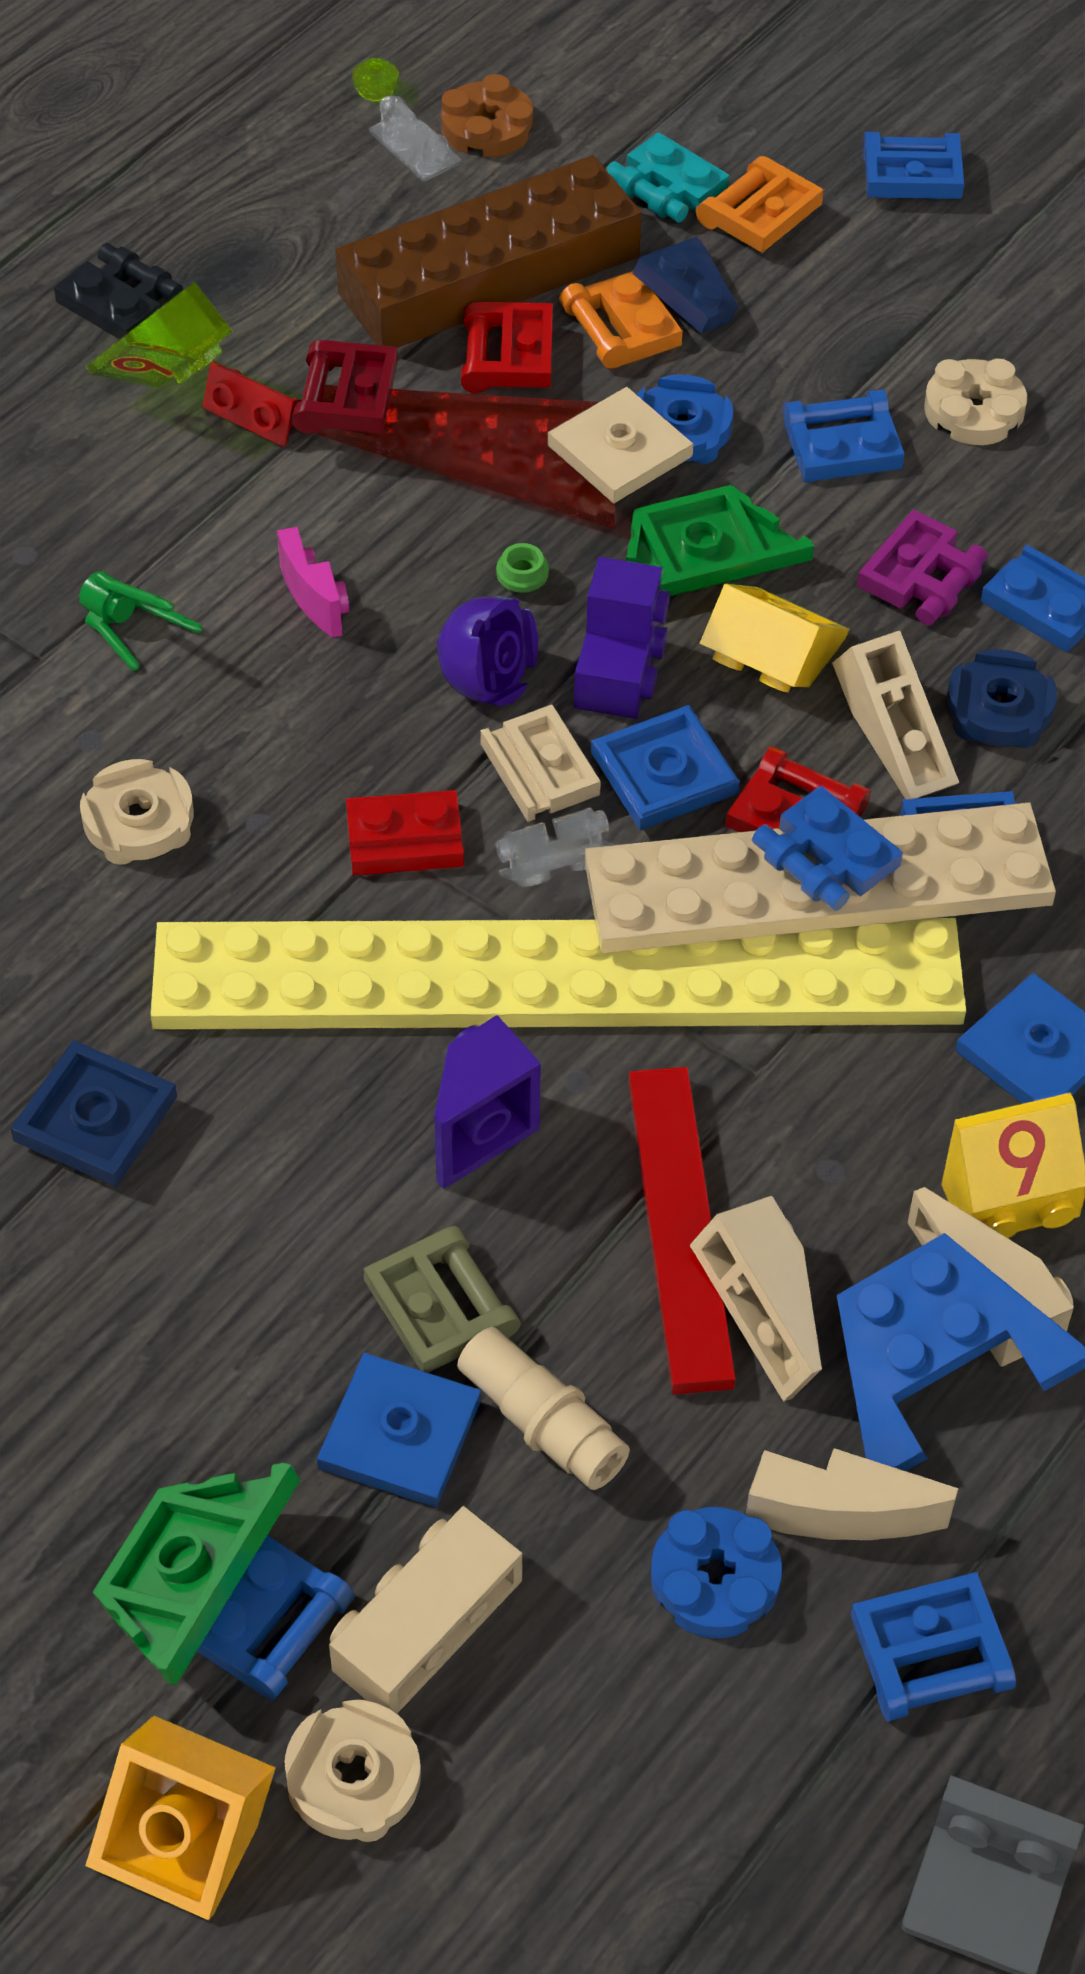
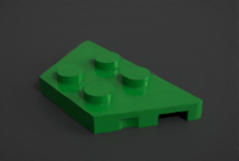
M728 485L634 509L626 561L663 567L661 590L670 591V596L811 561L813 560L814 544L806 536H802L799 540L790 536L779 528L780 518L767 509L754 505L750 501V497L734 486Z
M280 1463L272 1465L271 1477L242 1483L235 1473L212 1477L200 1484L183 1483L159 1488L94 1589L93 1594L104 1610L167 1683L177 1685L299 1484L300 1479L291 1464Z

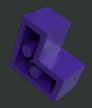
M598 557L587 595L586 635L575 671L574 708L638 719L643 698H653L657 679V667H653L652 662L653 658L663 659L668 635V627L659 626V623H665L670 601V591L661 590L663 567Z

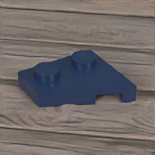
M697 236L640 257L632 274L701 334L731 322L738 308L711 256Z

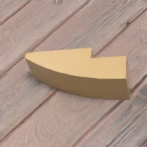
M835 1448L826 1470L764 1450L748 1494L746 1515L760 1518L767 1523L770 1530L827 1540H878L908 1537L948 1528L958 1488Z

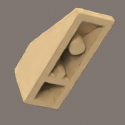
M900 630L852 646L832 663L851 713L905 799L921 798L959 784Z
M926 1187L914 1191L908 1224L922 1246L946 1233L1067 1332L1074 1307L1071 1293L1061 1278H1053L1039 1257ZM1008 1339L990 1350L1001 1367L1023 1357L1012 1339Z
M769 1196L717 1214L690 1244V1247L781 1399L785 1402L792 1399L822 1370L804 1248L794 1233L792 1225L785 1218L774 1198Z

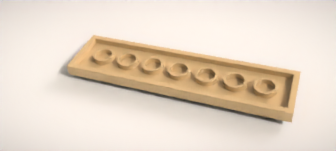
M1031 803L864 820L903 852L901 866L861 897L843 883L841 887L850 893V897L847 903L838 911H834L822 900L818 902L813 901L801 891L802 883L785 869L778 871L765 861V852L752 842V837L756 831L585 848V867L601 953L1051 906L1054 902L1056 890ZM773 829L779 835L783 834L780 829ZM806 853L804 855L816 866L820 864L810 854Z

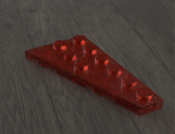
M337 385L325 386L322 402L334 403ZM392 389L383 434L321 428L317 432L318 436L614 529L616 502H611L548 446L549 431L599 402Z

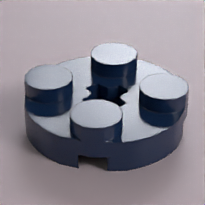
M1002 649L986 650L977 653L975 661L966 664L964 667H962L961 662L954 668L949 679L946 706L948 714L954 721L953 728L955 733L967 741L977 740L995 746H1017L1020 748L1034 746L1039 741L1040 734L1049 727L1054 715L1057 701L1055 681L1049 673L1046 679L1041 672L1036 670L1037 662L1025 654ZM996 692H1002L1007 694L1006 698L1010 702L1000 703L993 699L996 696Z

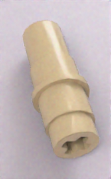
M496 1327L482 1330L468 1342L458 1359L457 1366L459 1371L500 1407L502 1414L524 1433V1441L527 1446L534 1451H544L565 1472L574 1474L590 1490L603 1487L617 1475L628 1458L629 1446L612 1432L611 1426L585 1403L584 1393L578 1387L566 1386L545 1366L535 1363Z

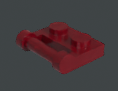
M316 340L309 345L306 357L309 370L302 400L294 407L291 420L292 425L298 431L307 434L318 432L321 428L383 434L398 365V347L329 340ZM335 367H342L334 403L322 402L328 373Z

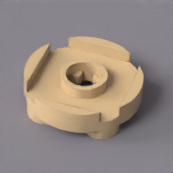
M947 359L937 364L935 374L928 382L924 410L929 423L935 429L938 428L939 423L943 428L951 431L950 439L969 445H988L1007 438L1008 430L1016 425L1017 429L1019 428L1025 415L1027 393L1022 381L1015 376L1014 365L1007 360L993 359L986 361L967 359L956 361ZM971 399H979L983 403L982 405H973Z
M132 759L112 764L101 770L92 779L93 787L87 792L86 796L83 793L80 801L81 818L87 838L96 848L104 852L108 861L113 864L122 865L133 860L150 859L163 855L172 849L180 848L189 841L191 836L190 826L194 818L192 794L187 781L179 772L169 767L170 773L162 769L154 768L153 761ZM139 803L142 809L150 808L149 811L142 815H128L129 806Z
M371 1701L342 1702L343 1707L330 1709L323 1714L320 1709L308 1716L291 1737L284 1761L289 1800L301 1818L309 1826L322 1834L345 1840L376 1841L383 1837L391 1826L398 1823L415 1802L421 1782L419 1752L417 1745L411 1737V1731L398 1714L383 1705ZM356 1755L364 1757L365 1771L369 1776L363 1781L356 1780L353 1784L343 1782L342 1773L335 1769L339 1761L351 1763Z

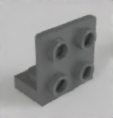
M950 1775L935 1826L902 1921V1930L907 1934L1012 1974H1036L1064 1882L1076 1854L1084 1825Z

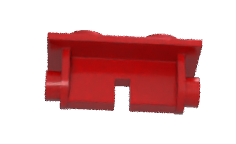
M214 361L210 362L202 408L282 447H286L290 428L293 427L291 420L294 407L301 400L290 398L242 375L239 370L229 369Z

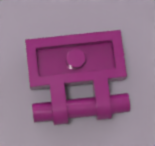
M913 509L859 571L857 587L900 609H903L912 597L923 601V604L916 612V616L921 623L932 625L939 617L948 615L958 602L957 595L963 588L972 586L982 573L981 566L987 560L988 554L979 545H972L966 553L955 548L957 530ZM936 568L947 572L942 581L930 576Z

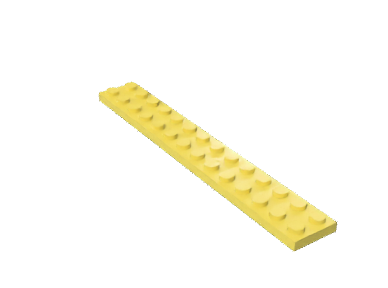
M956 918L919 919L601 953L595 920L157 922L151 1002L152 1029L468 1028L473 1025L480 1026L496 1015L508 1027L964 1024L966 1014Z

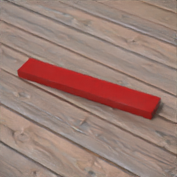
M688 1067L629 1071L628 1083L672 1395L734 1390L735 1373L724 1302L690 1247V1244L711 1222Z

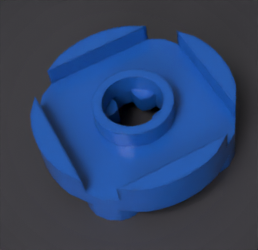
M669 375L658 379V387L652 388L646 393L644 387L636 394L693 443V455L686 461H694L700 464L713 462L718 457L719 449L729 440L733 420L732 403L727 395L724 401L720 395L715 393V384L707 379L692 375ZM679 414L688 415V421H677L676 419Z
M707 1507L694 1511L683 1510L676 1513L670 1519L668 1528L661 1534L655 1544L651 1562V1587L659 1605L662 1602L665 1609L675 1616L674 1622L692 1634L708 1638L736 1636L748 1630L749 1624L759 1620L764 1613L766 1616L774 1607L779 1594L782 1576L781 1557L778 1548L772 1540L769 1526L760 1518L749 1517L742 1512L722 1507ZM710 1560H720L724 1562L725 1566L732 1568L734 1574L724 1575L722 1584L709 1583L708 1573L698 1571V1568L701 1565L709 1564Z

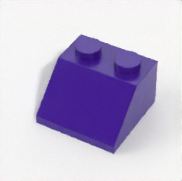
M498 1015L480 1026L473 1025L464 1029L452 1043L448 1044L434 1115L436 1179L443 1189L540 1129L541 1063Z

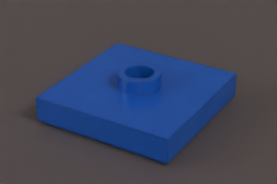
M690 705L591 740V754L640 831L739 794L740 781Z
M1032 973L957 1040L955 1051L1022 1104L1067 1093L1073 1095L1085 1084V1012Z
M363 1353L317 1457L318 1469L437 1508L480 1405L481 1390Z

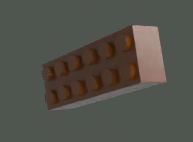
M592 155L335 248L338 294L376 345L401 347L462 324L464 322L465 308L473 302L518 303L640 257L642 212L598 159Z

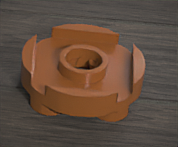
M500 74L488 75L482 81L465 84L457 89L448 90L442 95L441 132L444 139L456 150L468 154V147L483 149V157H498L517 151L529 140V131L531 128L533 129V104L524 92L510 86V81L507 77Z

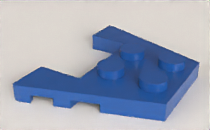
M946 1233L837 1295L866 1459L903 1471L911 1469L928 1458L897 1404L1008 1339L1013 1340L1043 1391L1050 1389L1085 1368L1084 1345Z

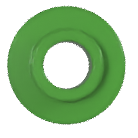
M518 543L509 546L503 552L497 562L496 575L501 585L511 591L531 592L545 584L549 576V565L540 549L536 546Z

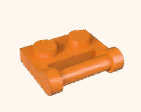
M759 156L748 165L746 174L716 198L708 197L696 207V216L704 227L708 229L719 227L763 253L822 205L824 189L768 157ZM758 187L761 188L736 209L733 208Z
M633 271L586 287L580 283H573L563 289L559 296L561 306L566 313L577 318L596 345L597 357L609 369L682 346V329L657 295L632 274ZM601 308L621 338L612 335L595 309Z

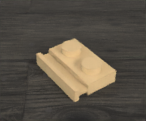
M553 705L503 722V728L492 732L488 728L481 730V746L527 822L535 820V814L548 810L551 814L600 795L601 781Z

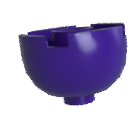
M483 596L470 599L460 604L451 612L438 636L437 651L442 674L448 684L458 694L482 704L504 706L514 703L525 692L529 683L518 682L523 677L526 666L535 667L538 657V632L535 618L529 609H522L518 605L521 601L516 598L502 596Z

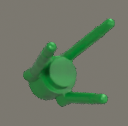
M97 571L90 575L84 582L79 594L81 606L89 611L85 618V623L103 636L132 671L139 669L138 661L108 624L126 621L133 613L135 606L194 633H201L203 630L200 623L173 611L174 604L171 601L123 583L104 571Z

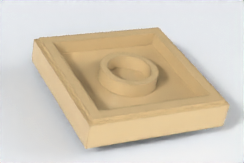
M628 387L623 388L548 432V446L613 503L641 488L693 455V443Z

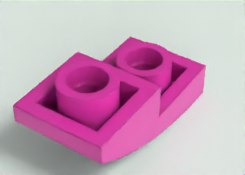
M298 527L277 530L280 568L292 596L309 619L331 637L342 636L341 614L349 612V601L344 581H334L329 561L316 563L312 546L303 548Z

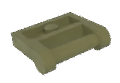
M457 1226L445 1228L363 1268L366 1285L420 1371L426 1373L459 1358L468 1342L482 1330L496 1327L506 1337L510 1338L518 1331L521 1325L512 1307L502 1305L468 1253L469 1242ZM439 1262L448 1265L479 1313V1317L468 1322L434 1269V1264Z

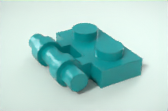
M659 132L627 154V167L613 161L606 169L629 198L636 196L647 203L648 209L660 218L668 216L678 223L685 219L689 208L696 212V207L708 197L716 198L729 187V174Z

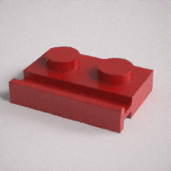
M456 790L346 798L352 876L464 867V850Z

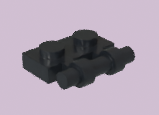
M110 243L103 244L98 251V259L107 264L103 269L87 261L54 287L57 303L128 345L162 318L160 303L157 302L159 299L164 297L171 302H177L183 293V286L172 280L171 273L158 265L149 267L139 261L138 254L126 247L117 248ZM131 278L140 284L133 288L124 282Z

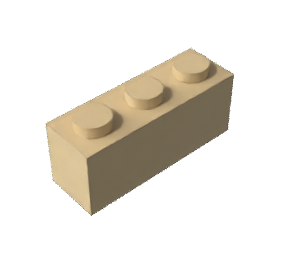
M464 1506L448 1522L445 1519H440L434 1523L422 1538L419 1545L420 1551L404 1567L401 1564L393 1566L378 1583L375 1590L376 1596L360 1613L356 1610L347 1613L336 1625L330 1636L331 1643L329 1648L332 1671L367 1701L383 1705L396 1714L522 1582V1552Z

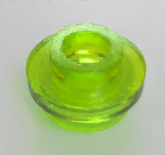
M381 58L367 59L353 70L354 86L358 89L359 95L369 101H383L390 98L399 83V72L396 66Z

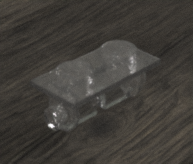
M387 96L381 101V122L370 127L369 132L419 179L426 182L462 164V159L449 148L447 138L442 134H437L421 119H416L415 113L407 107L406 101L403 98Z
M586 808L579 812L552 819L557 840L549 842L545 823L542 822L505 832L504 839L496 841V850L502 863L510 861L511 867L499 870V876L513 882L518 880L520 887H526L552 879L550 871L571 865L572 871L586 870L585 848L617 845L602 840L601 833L609 831L608 820L604 811L594 812L592 808Z

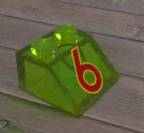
M194 282L95 358L86 367L92 375L156 388L173 377L181 384L224 352L218 343L233 331L196 282Z

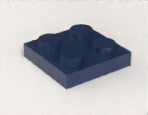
M73 1040L10 1128L13 1141L117 1187L176 1100V1085Z

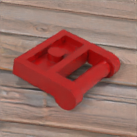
M473 302L465 308L463 322L468 330L467 362L461 370V386L464 390L470 393H482L489 387L551 388L553 303ZM492 327H502L501 361H486L488 331Z
M770 746L764 754L758 770L727 812L726 827L738 833L757 831L759 827L765 824L772 829H779L781 814L803 798L775 786L774 784L778 779L810 793L819 786H823L859 817L862 816L868 805L871 790L857 783H854L851 787L788 759L787 752Z

